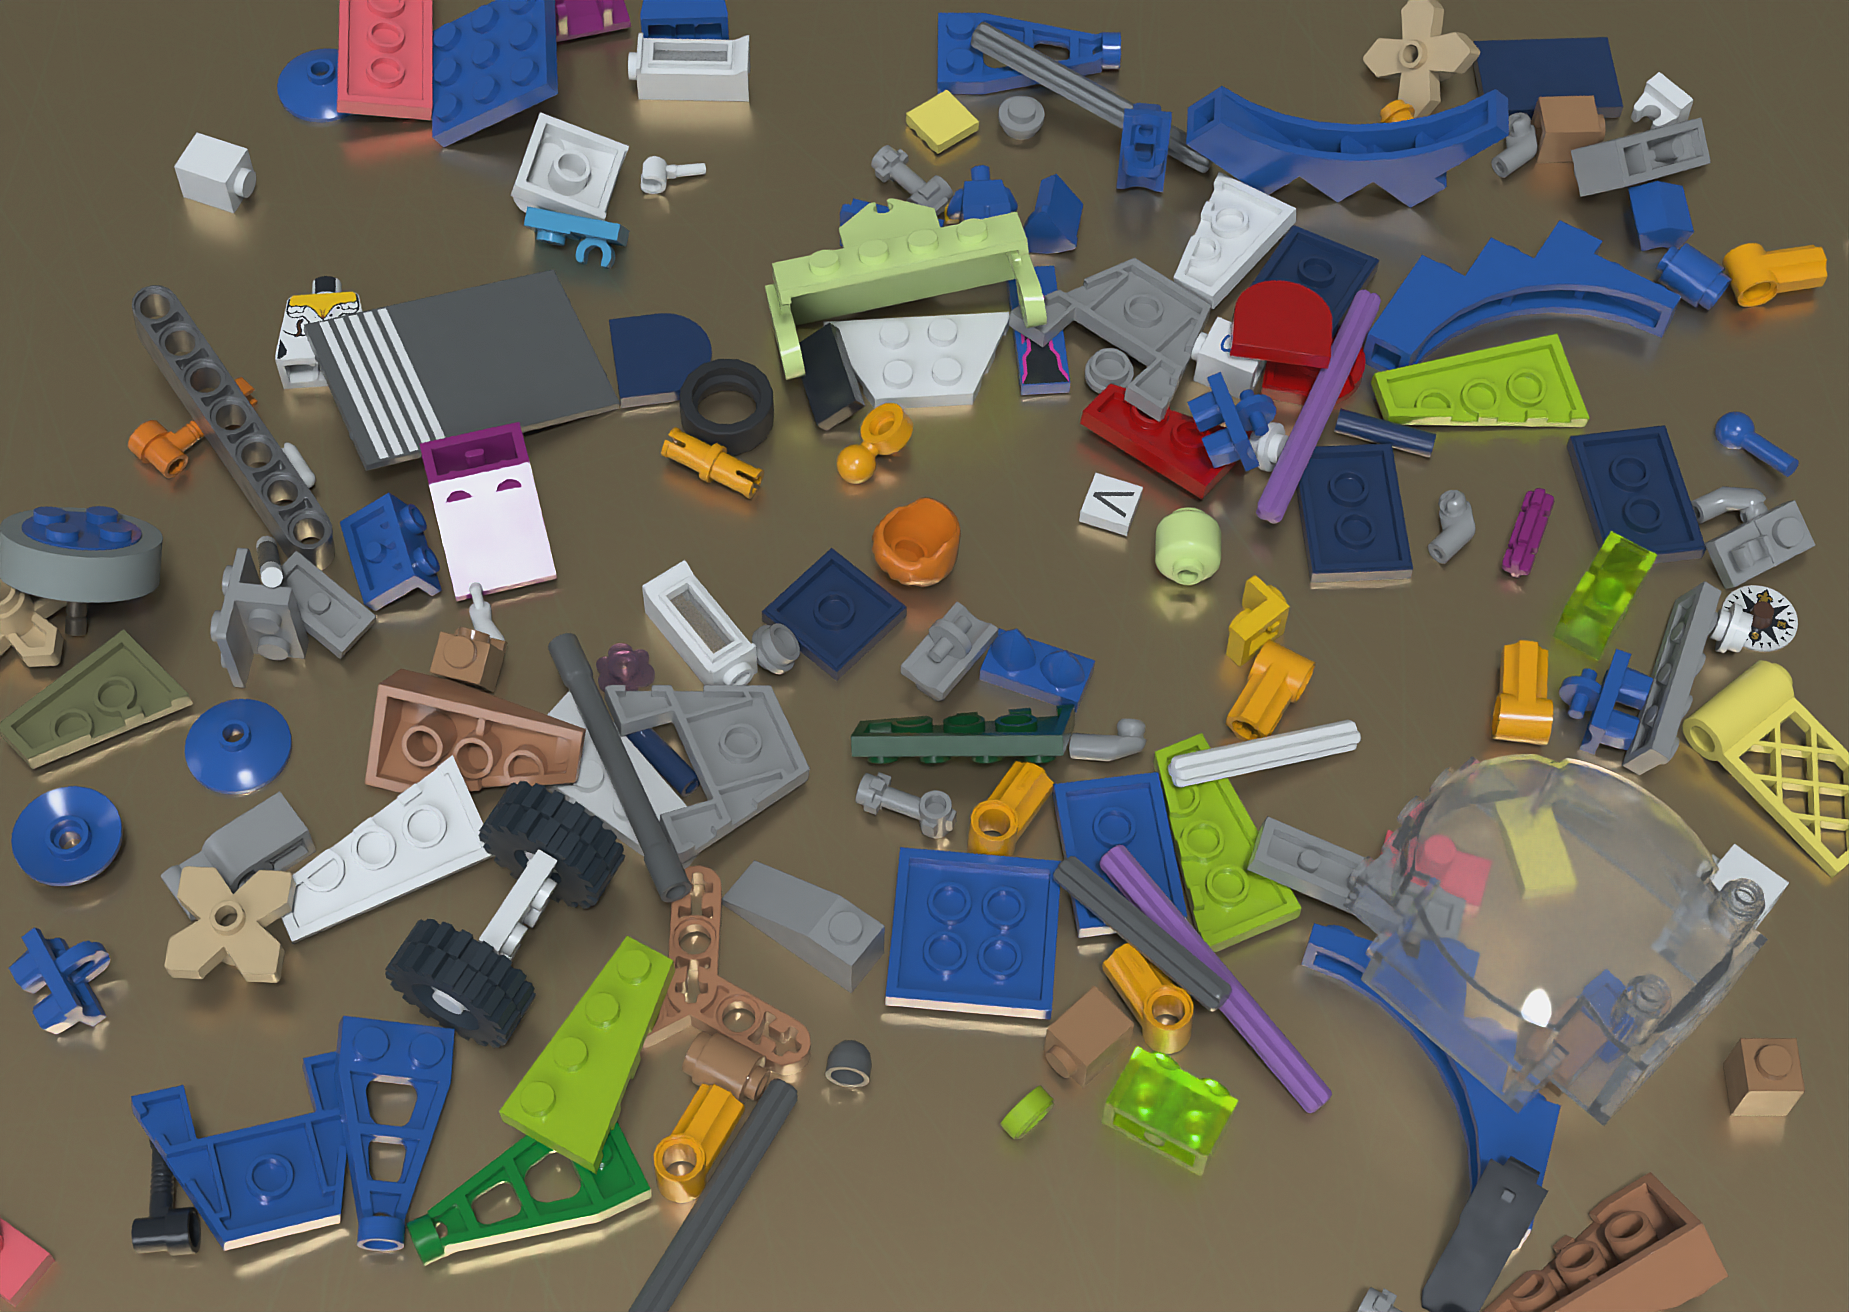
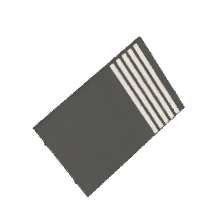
M554 269L304 324V333L315 355V360L320 366L347 427L349 437L353 441L366 471L422 457L419 443L520 422L522 432L619 409L620 402Z

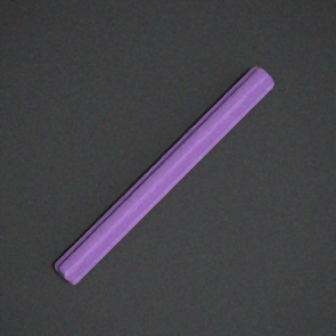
M1366 289L1356 293L1331 346V359L1328 369L1321 368L1259 499L1256 514L1260 519L1268 520L1271 523H1278L1282 520L1378 313L1381 298L1377 293H1370Z
M1119 844L1109 850L1101 858L1100 867L1129 902L1231 986L1232 992L1229 998L1219 1009L1306 1112L1311 1114L1321 1108L1332 1096L1330 1088L1127 848Z

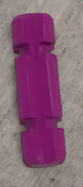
M1536 488L1535 491H1528L1521 506L1522 512H1519L1508 544L1509 549H1506L1501 564L1503 570L1509 572L1511 577L1520 578L1522 575H1529L1536 558L1534 554L1538 552L1548 523V517H1550L1555 502L1554 497L1547 494L1545 489Z

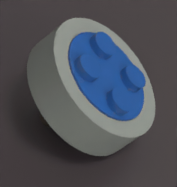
M37 507L33 510L13 514L1 522L0 579L12 588L31 595L67 601L66 613L68 615L65 620V633L72 636H82L86 634L87 630L86 615L88 614V603L135 599L153 592L159 586L163 536L152 524L118 513L116 509L110 507Z

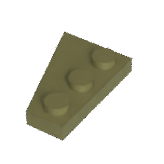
M123 629L0 722V736L34 769L190 706L193 703L189 694Z

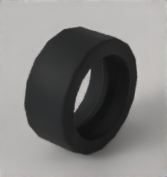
M717 359L700 365L688 374L680 390L681 424L686 434L711 446L718 443L727 448V454L735 456L753 450L767 438L773 427V389L767 376L755 365L739 359ZM727 390L749 395L756 402V410L745 420L733 424H718L700 415L698 405L710 394Z

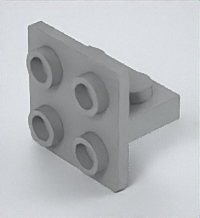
M237 548L233 565H227L224 570L222 591L225 598L222 610H215L212 616L211 639L213 642H217L219 646L221 665L223 668H227L233 686L245 688L254 654H260L271 660H284L287 657L305 659L309 639L292 587L277 586L270 588L261 585L250 550L247 548Z

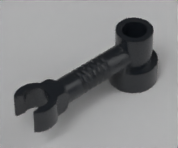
M149 1139L152 1149L149 1217L134 1219L131 1231L133 1248L137 1254L168 1251L171 1256L195 1254L199 1251L201 1244L199 1214L194 1206L173 1209L174 1175Z

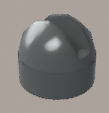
M856 1040L842 1041L833 1048L828 1056L825 1071L826 1078L837 1085L845 1087H862L867 1085L870 1081L872 1068L870 1052L864 1044Z

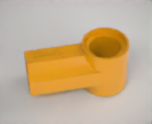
M1747 243L1732 249L1725 255L1722 261L1726 275L1732 279L1730 284L1738 303L1744 307L1762 305L1774 298L1777 293L1822 287L1828 277L1826 255L1822 247H1815V245L1765 251L1760 244Z
M1268 639L1257 655L1248 676L1249 681L1227 715L1225 725L1234 732L1235 737L1242 741L1271 736L1290 702L1295 704L1303 694L1314 672L1316 662Z
M1519 640L1517 643L1504 645L1500 667V692L1496 697L1492 718L1493 739L1545 746L1548 744L1553 722V700L1547 699L1548 650L1540 647L1538 642Z
M1028 761L1014 762L986 801L980 802L973 809L967 839L968 853L1012 857L1016 842L1053 792L1054 782L1046 775L1043 768ZM996 831L1002 835L998 837H992L986 835L984 832Z
M1128 942L1115 949L1113 954L1103 962L1102 969L1142 1026V1036L1145 1043L1152 1050L1161 1054H1172L1181 1051L1191 1038L1193 1002L1190 995L1184 989L1175 986L1164 972ZM1163 1014H1171L1180 1021L1173 1025H1164L1155 1018Z
M702 1083L671 1135L663 1138L657 1145L653 1155L656 1183L660 1193L668 1200L677 1203L689 1202L696 1199L704 1190L709 1170L745 1112L744 1104L738 1101L731 1092L715 1084L706 1085ZM677 1161H687L695 1166L690 1173L676 1176L666 1171L672 1163Z

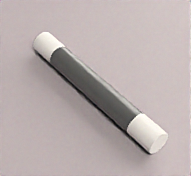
M263 536L256 544L261 580L265 586L274 588L279 586L283 580L278 547L274 538Z

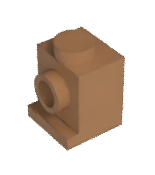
M465 627L456 629L455 635L440 632L429 672L440 678L494 692L508 642L491 638L489 634Z

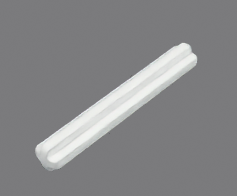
M1344 720L1177 755L1172 758L1171 763L1168 765V772L1175 786L1185 787L1352 751L1356 749L1357 743L1361 741V734L1357 731L1355 722Z

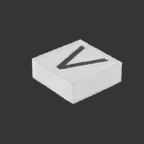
M1095 473L1080 511L1079 522L1127 536L1142 497L1143 487Z

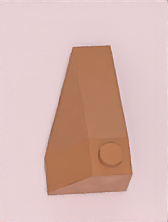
M399 669L378 684L365 784L403 793L413 784H417L436 770L437 766L452 755L469 792L479 791L485 787L509 786L513 782L518 785L520 781H527L531 786H534L535 783L541 785L575 783L579 776L586 729L452 680Z
M1650 1172L1601 1201L1589 1213L1593 1222L1575 1239L1567 1235L1561 1238L1553 1246L1557 1255L1542 1270L1526 1271L1482 1312H1659L1680 1306L1691 1298L1701 1296L1711 1286L1728 1277V1274L1703 1223Z

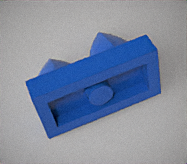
M999 628L998 637L990 645L981 666L979 680L1056 706L1074 704L1075 712L1077 713L1093 674L1095 660L1027 638L1017 628L1008 631Z

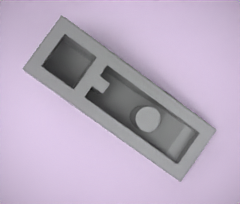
M1702 118L1691 119L1571 150L1574 175L1578 182L1581 197L1627 187L1711 163Z
M753 861L722 898V905L850 993L855 990L884 954L885 926L838 894L758 861Z

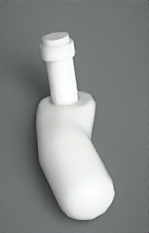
M286 442L284 448L281 449L307 487L311 488L316 482L314 473L303 459L297 447Z
M479 582L471 583L469 591L472 594L474 604L470 606L469 613L474 630L489 634L491 638L505 641L504 636L492 621L491 605L483 600L482 585Z

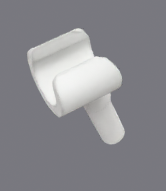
M649 157L643 163L641 190L649 194H658L666 189L667 179L706 174L705 163L667 165V162L660 157Z

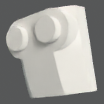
M540 112L511 196H513L516 205L525 213L528 206L605 221L612 193L629 146Z

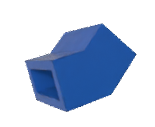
M1655 181L1628 188L1641 251L1659 247L1671 248L1672 246L1680 249L1694 233L1683 186Z

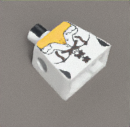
M318 277L312 283V294L293 295L287 300L275 354L276 365L284 389L328 386L304 333V324L362 312L359 295L353 291L342 292V284L335 277Z

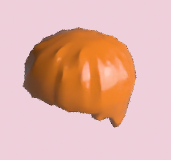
M922 497L906 506L895 508L874 529L872 552L876 563L884 572L889 573L892 580H899L901 584L906 586L914 585L922 588L940 582L948 576L957 562L961 537L957 516L947 505L929 497Z

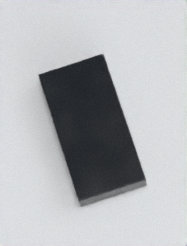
M828 323L799 342L806 375L801 376L817 426L826 431L865 407L839 328L831 323Z

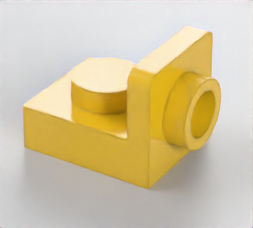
M1253 575L1245 583L1242 606L1245 610L1241 611L1233 619L1228 628L1230 634L1226 655L1239 667L1256 656L1268 639L1275 641L1284 634L1290 608L1284 596L1276 587L1266 585L1256 575Z

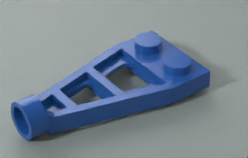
M938 13L937 94L948 90L951 94L983 95L1039 84L1009 66L991 68L984 63L983 52L971 45L972 34L981 22L992 25L1032 48L1040 43L1067 48L1069 50V58L1057 62L1083 76L1100 73L1102 69H1120L1121 32L1091 34L987 13Z
M343 1016L339 1022L334 1079L358 1219L357 1246L372 1251H395L404 1247L406 1214L451 1084L455 1029ZM378 1081L412 1085L415 1088L417 1100L407 1124L400 1127L377 1124L373 1121L369 1113L366 1087L369 1082ZM370 1142L404 1145L406 1153L401 1177L397 1182L373 1180L369 1172L368 1146ZM378 1213H383V1214H386L387 1216H373V1215L378 1214Z

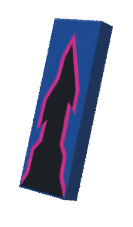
M1054 266L1034 267L1043 298L1045 295L1058 290ZM1016 279L1006 281L1010 312L1020 306ZM1012 328L1021 395L1069 393L1070 376L1063 330L1042 347Z

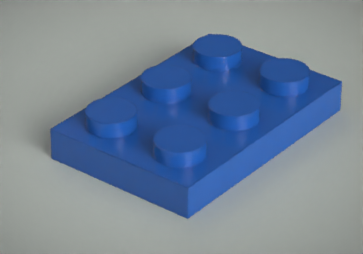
M1153 772L1053 784L1052 795L1064 859L1075 856L1125 897L1100 867L1101 858L1113 847L1121 844L1127 848L1187 919L1188 915L1159 773ZM1071 895L1078 938L1116 934L1115 931Z

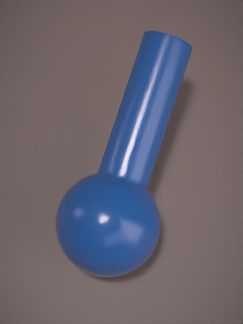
M1733 411L1724 414L1717 421L1715 436L1723 446L1730 449L1743 448L1786 477L1792 475L1797 469L1799 461L1757 434L1754 423L1748 415Z

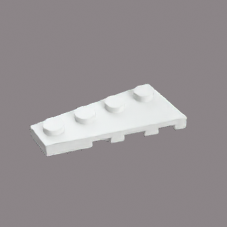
M569 691L547 715L586 729L578 780L575 783L544 786L552 793L556 790L564 794L567 801L570 798L577 800L586 807L584 812L590 816L596 815L604 822L602 825L604 829L612 830L617 839L644 857V853ZM625 735L620 736L659 822L660 814L687 807ZM699 853L685 863H682L683 868L686 869Z
M453 755L437 766L436 770L420 782L413 784L397 796L396 800L372 818L369 817L353 829V832L340 842L325 850L292 875L296 883L292 911L281 917L292 944L495 856L488 854L483 848L485 843L479 840V830L483 822Z

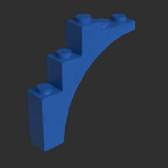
M1221 86L1188 107L1186 145L1244 184L1267 195L1288 185L1300 176L1336 202H1340L1374 182L1411 208L1447 187L1448 170L1509 136L1508 98L1497 89H1494L1464 105L1430 116L1392 123L1343 124L1318 122L1285 115L1252 103Z
M1559 220L1535 258L1492 237L1466 275L1454 271L1446 264L1438 263L1421 255L1368 332L1363 350L1366 359L1365 364L1380 372L1419 364L1450 339L1473 328L1513 316L1564 313L1590 315L1625 323L1662 338L1670 326L1681 295L1668 290L1661 284L1654 283L1625 269L1618 263L1598 256L1602 240L1582 229L1575 228Z
M1314 923L1301 965L1344 982L1380 1005L1413 1036L1437 1068L1456 1106L1467 1145L1470 1182L1469 1198L1490 1159L1502 1165L1506 1163L1510 1156L1520 1160L1540 1172L1536 1184L1542 1187L1561 1105L1547 1101L1542 1094L1532 1090L1517 1089L1513 1091L1505 1088L1520 1028L1506 1024L1501 1017L1494 1014L1466 1012L1480 953L1467 949L1465 945L1453 939L1440 938L1436 940L1426 937L1419 955L1408 952L1404 946L1395 942H1375L1355 936L1351 930L1343 926H1322ZM1534 1219L1531 1222L1528 1230L1526 1231L1522 1241L1520 1242L1518 1246L1519 1249L1522 1247L1523 1243L1530 1234L1533 1227Z

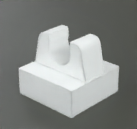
M1658 72L1646 82L1644 93L1634 105L1631 119L1636 123L1642 117L1647 116L1653 121L1651 129L1687 121L1694 99Z

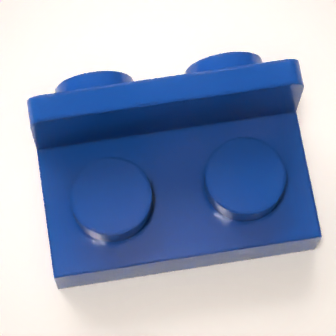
M387 493L340 521L364 605L377 611L417 587L431 596L442 591L437 576L440 565L435 554L428 547L423 532L427 529V524L422 513L415 505H407L391 493Z

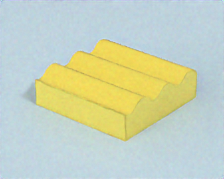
M948 90L943 91L906 113L908 127L914 129L921 140H925L929 148L937 154L979 130V121Z

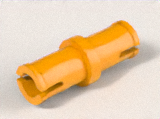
M677 427L670 431L668 436L673 438V441L665 440L661 451L662 456L671 458L699 472V478L708 483L715 480L749 499L756 494L757 489L753 488L754 484L761 485L764 470L755 468L727 454V448L718 443L711 446L682 432Z

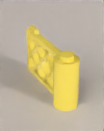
M1759 660L1687 717L1682 725L1683 733L1688 743L1702 757L1712 761L1718 760L1820 867L1833 878L1849 864V752L1794 697L1792 678L1787 670L1779 664ZM1789 717L1805 732L1806 746L1781 743L1780 725ZM1769 734L1770 742L1761 741ZM1748 751L1770 754L1771 776L1754 774L1740 757ZM1781 755L1806 758L1807 780L1782 777ZM1818 760L1834 762L1843 771L1844 785L1819 782ZM1782 789L1808 792V814L1791 812L1783 803ZM1819 794L1844 797L1845 819L1820 816ZM1821 828L1846 831V852L1838 859L1821 842Z

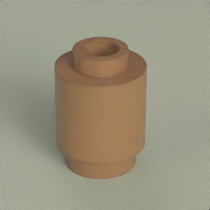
M704 1031L700 1032L689 1047L682 1066V1071L692 1076V1083L701 1086L702 1083L706 1085L715 1084L731 1092L743 1104L748 1099L757 1101L770 1077V1071L764 1068L766 1063L765 1055L719 1032L713 1035Z

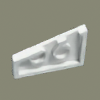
M1218 172L1214 182V191L1209 202L1206 201L1203 207L1201 222L1195 235L1191 236L1174 275V282L1209 303L1211 309H1214L1295 224L1296 208Z

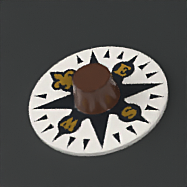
M1750 585L1734 590L1725 599L1722 610L1728 611L1731 605L1736 603L1743 606V612L1753 615L1752 625L1743 647L1759 652H1771L1785 647L1794 638L1798 628L1797 614L1792 604L1779 592L1764 586Z

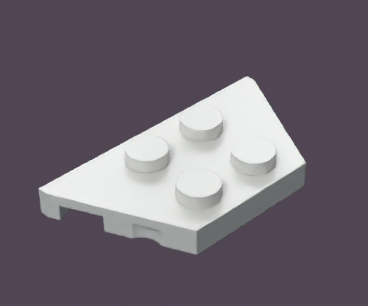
M1009 312L828 321L824 322V326L831 323L839 328L856 380L862 385L863 394L874 409L886 403L898 404L902 409L973 405L981 388L982 378L989 372L995 359V351L1003 335L1006 336L1009 330L1010 315Z

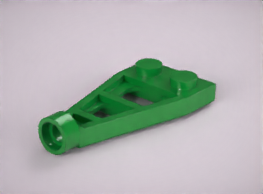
M618 1121L614 1130H610L602 1150L603 1158L596 1174L570 1160L581 1183L580 1190L573 1197L552 1202H540L531 1197L525 1184L528 1171L547 1155L556 1151L526 1135L429 1209L427 1214L407 1222V1229L423 1265L426 1266L458 1251L600 1222L651 1198V1188ZM507 1183L511 1185L521 1206L520 1212L513 1217L492 1224L478 1222L472 1210L473 1202L479 1196L499 1184ZM442 1223L447 1227L448 1233L447 1236L439 1238L435 1228Z

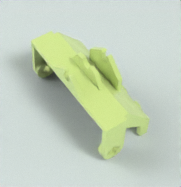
M890 198L887 200L889 212L877 213L876 203L871 202L839 228L842 249L820 250L812 255L772 263L774 284L765 285V290L786 380L806 376L795 328L796 325L1016 279L1020 310L1026 328L1046 325L1047 316L1044 298L1029 255L1027 237L1018 213L1013 212L984 219H967L956 225L940 227L934 208Z

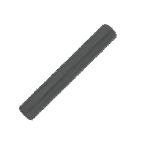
M1075 856L1064 859L1058 865L1053 874L1054 881L1206 1009L1214 1012L1225 1004L1232 992L1231 986Z

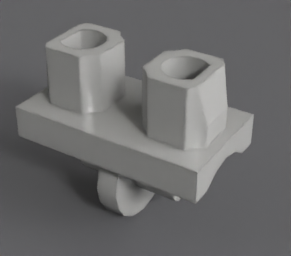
M956 602L942 619H938L929 629V634L902 663L901 674L915 682L917 689L933 700L943 701L998 637L999 628L991 623L977 619L965 606Z

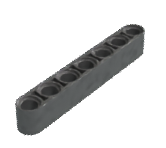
M151 285L139 290L132 299V311L138 337L287 558L289 559L297 551L319 570L322 571L327 568L334 559L335 548L332 524L323 508L176 295L169 288L161 285ZM155 316H164L159 319H150ZM180 352H190L183 356L175 355ZM206 388L215 389L214 391L208 393L199 392L200 390ZM230 425L241 426L240 428L235 430L224 429L225 427ZM256 462L267 463L265 466L260 468L250 467L252 463ZM283 499L294 501L293 503L286 506H278L275 504L277 501ZM308 537L320 539V541L314 544H303L300 542Z

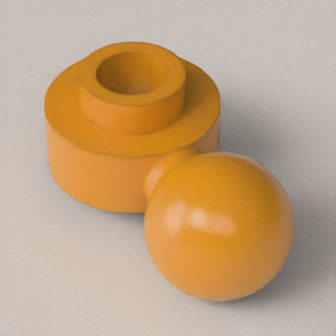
M886 403L873 409L866 416L861 426V437L864 441L861 444L849 445L839 453L836 462L837 471L845 481L852 484L866 482L875 472V457L878 454L888 455L897 452L907 444L913 432V422L898 404Z

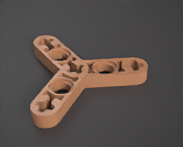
M697 865L684 869L692 889L682 899L672 902L668 957L674 961L675 973L658 1014V1020L652 1032L647 1034L642 1050L692 1025L710 1035L719 1032L765 1055V1068L774 1073L793 1075L800 1072L808 1064L811 1057V1040L807 1028L798 1020L719 976L723 898L721 881L715 871L705 866ZM698 884L704 885L705 890L702 896V916L692 915L690 893H692L694 885ZM694 931L702 932L711 940L710 946L700 954L686 953L679 945L684 935ZM688 970L698 971V985L701 994H698L696 1003H687L685 995L682 994L688 990ZM735 1008H744L754 1015L755 1021L748 1030L734 1032L724 1025L723 1019L725 1015ZM765 1023H770L768 1025L769 1036L773 1039L785 1043L790 1037L794 1038L797 1053L788 1050L783 1056L777 1055L776 1043L762 1034ZM761 1037L760 1044H755V1042Z

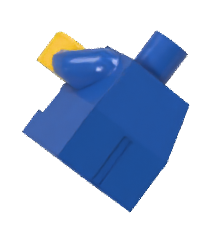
M979 165L971 168L972 181H964L963 188L954 193L950 203L944 210L945 225L959 224L967 219H984L1017 212L1018 204L1011 190L1004 186L1002 179L991 180L990 168L985 165Z

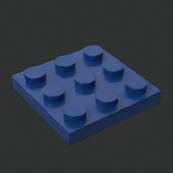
M495 0L432 31V138L443 147L558 94L555 0Z
M900 847L885 1005L1051 1020L1060 885L1054 881L1053 874L1062 861Z

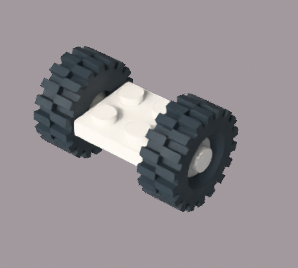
M520 781L518 785L515 782L511 783L480 828L478 836L479 840L485 843L483 845L485 851L496 856L494 861L500 867H507L512 871L510 875L517 880L516 884L478 941L473 939V934L463 929L461 932H458L452 924L443 921L441 924L435 919H427L426 921L421 919L417 921L385 969L387 970L385 973L386 978L392 981L390 985L395 991L404 993L402 998L407 1003L419 1007V1012L425 1017H432L437 1020L439 1026L455 1029L458 1036L468 1041L470 1038H473L477 1044L487 1046L488 1044L493 1048H499L501 1045L504 1046L536 997V993L533 992L535 988L531 982L525 981L527 976L523 971L511 966L512 960L521 946L520 942L528 930L523 924L525 923L533 928L549 904V898L558 903L562 899L567 906L574 908L579 904L583 909L589 908L591 905L594 906L625 858V855L622 854L624 848L621 843L615 842L617 836L614 832L604 829L602 827L604 822L596 815L590 816L584 812L586 807L577 801L574 804L565 800L564 794L556 790L550 793L544 785L535 783L532 787L527 781Z

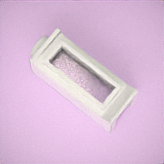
M638 33L637 52H629L628 76L629 80H637L639 99L749 102L748 73H750L751 69L749 35L736 40L643 38V33Z
M685 560L642 586L645 613L704 685H747L754 674L758 673L756 645L748 641L695 577Z

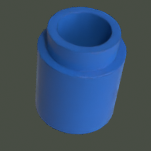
M1685 243L1680 250L1672 246L1656 267V270L1662 273L1658 280L1659 284L1681 295V298L1693 307L1697 308L1701 305L1708 311L1720 299L1732 280L1723 273L1724 267L1688 243Z

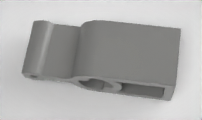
M279 791L218 829L205 841L202 851L183 863L168 868L161 875V878L189 919L193 921L196 918L181 905L177 898L181 872L184 867L216 868L234 894L259 870L286 871L315 853L316 849L309 830Z

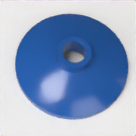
M324 48L308 51L297 56L284 67L278 79L277 91L283 107L290 114L299 119L316 123L337 121L351 115L350 113L337 112L338 49Z
M252 699L229 700L208 709L194 722L185 741V759L194 778L212 791L229 795L250 793L271 783L284 770L292 751V736L284 717L272 706ZM244 734L243 737L236 742L227 741V739L233 735Z
M61 787L40 795L21 812L12 832V851L20 868L32 879L51 886L76 885L97 876L113 861L121 846L123 825L115 805L102 793L86 787ZM73 839L81 840L76 846L63 849L68 841Z

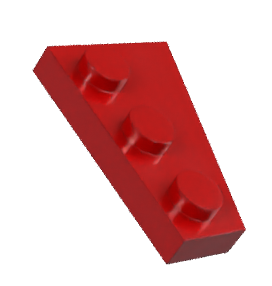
M1110 383L1082 413L1081 425L1201 499L1239 461L1237 460L1214 468L1202 441L1203 437L1226 427L1217 425L1200 432L1192 416L1170 410V407L1165 417L1158 422L1124 400L1126 388ZM1246 431L1249 439L1253 431Z

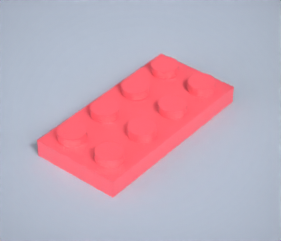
M339 0L338 113L431 120L432 0Z

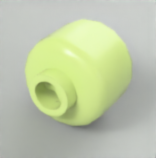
M1185 507L1173 511L1157 525L1155 538V563L1159 572L1177 583L1193 585L1210 578L1219 569L1221 562V529L1216 520L1200 509Z

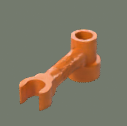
M243 377L235 379L234 381L252 407H254L258 401L251 393L255 389ZM194 419L175 433L169 432L157 420H150L141 424L132 433L128 441V448L143 463H151L166 478H173L187 466L188 456L183 452L195 444L197 440L199 441L200 438H203L204 434Z

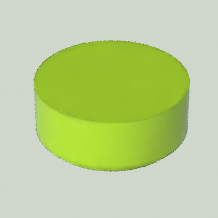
M1040 1085L1026 1095L1006 1115L1000 1125L1014 1140H1019L1050 1112L1055 1105V1100Z

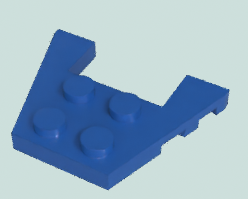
M336 1051L303 1058L302 1069L313 1113L204 1138H196L184 1085L131 1096V1107L134 1116L224 1251L340 1223L347 1149L334 1079Z

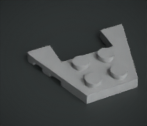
M1133 258L1085 278L1083 286L1067 293L1059 289L1045 295L1046 325L1026 328L1020 306L1010 312L1009 326L1044 347L1072 321H1077L1115 345L1137 361L1148 366L1126 386L1124 400L1160 422L1165 417L1189 364L1194 344L1207 324L1211 305L1143 262Z
M625 685L605 687L604 699L620 736L670 722L674 723L708 801L660 814V825L668 842L675 848L681 864L808 781L810 768L771 685H704L703 691H674L671 685H652L651 691H625Z

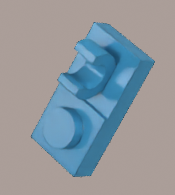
M528 206L524 226L534 232H538L536 240L564 246L566 238L579 241L581 238L584 239L576 249V260L581 264H587L588 254L592 249L601 248L603 252L601 266L606 269H611L615 262V252L611 244L627 247L630 232L618 223Z

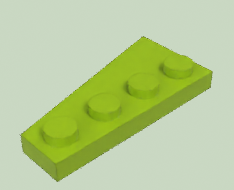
M1558 334L1374 373L1371 379V385L1383 419L1401 425L1585 427L1590 419Z
M1200 733L1155 751L1153 763L1155 771L1159 773L1169 827L1195 929L1214 952H1218L1298 918L1302 907L1290 887L1247 870L1259 832L1228 778L1185 787H1178L1173 784L1172 777L1168 772V765L1174 756L1210 749L1205 737Z
M626 936L499 1110L502 1121L596 1174L603 1158L602 1150L610 1130H614L621 1112L620 1103L629 1080L634 1078L641 1060L640 1052L647 1034L653 1030L674 976V961L637 940Z

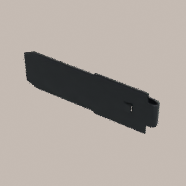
M1512 1156L1509 1157L1504 1165L1490 1159L1459 1216L1460 1222L1422 1290V1307L1429 1312L1480 1311L1510 1254L1518 1248L1548 1193V1190L1536 1184L1540 1175L1539 1171Z

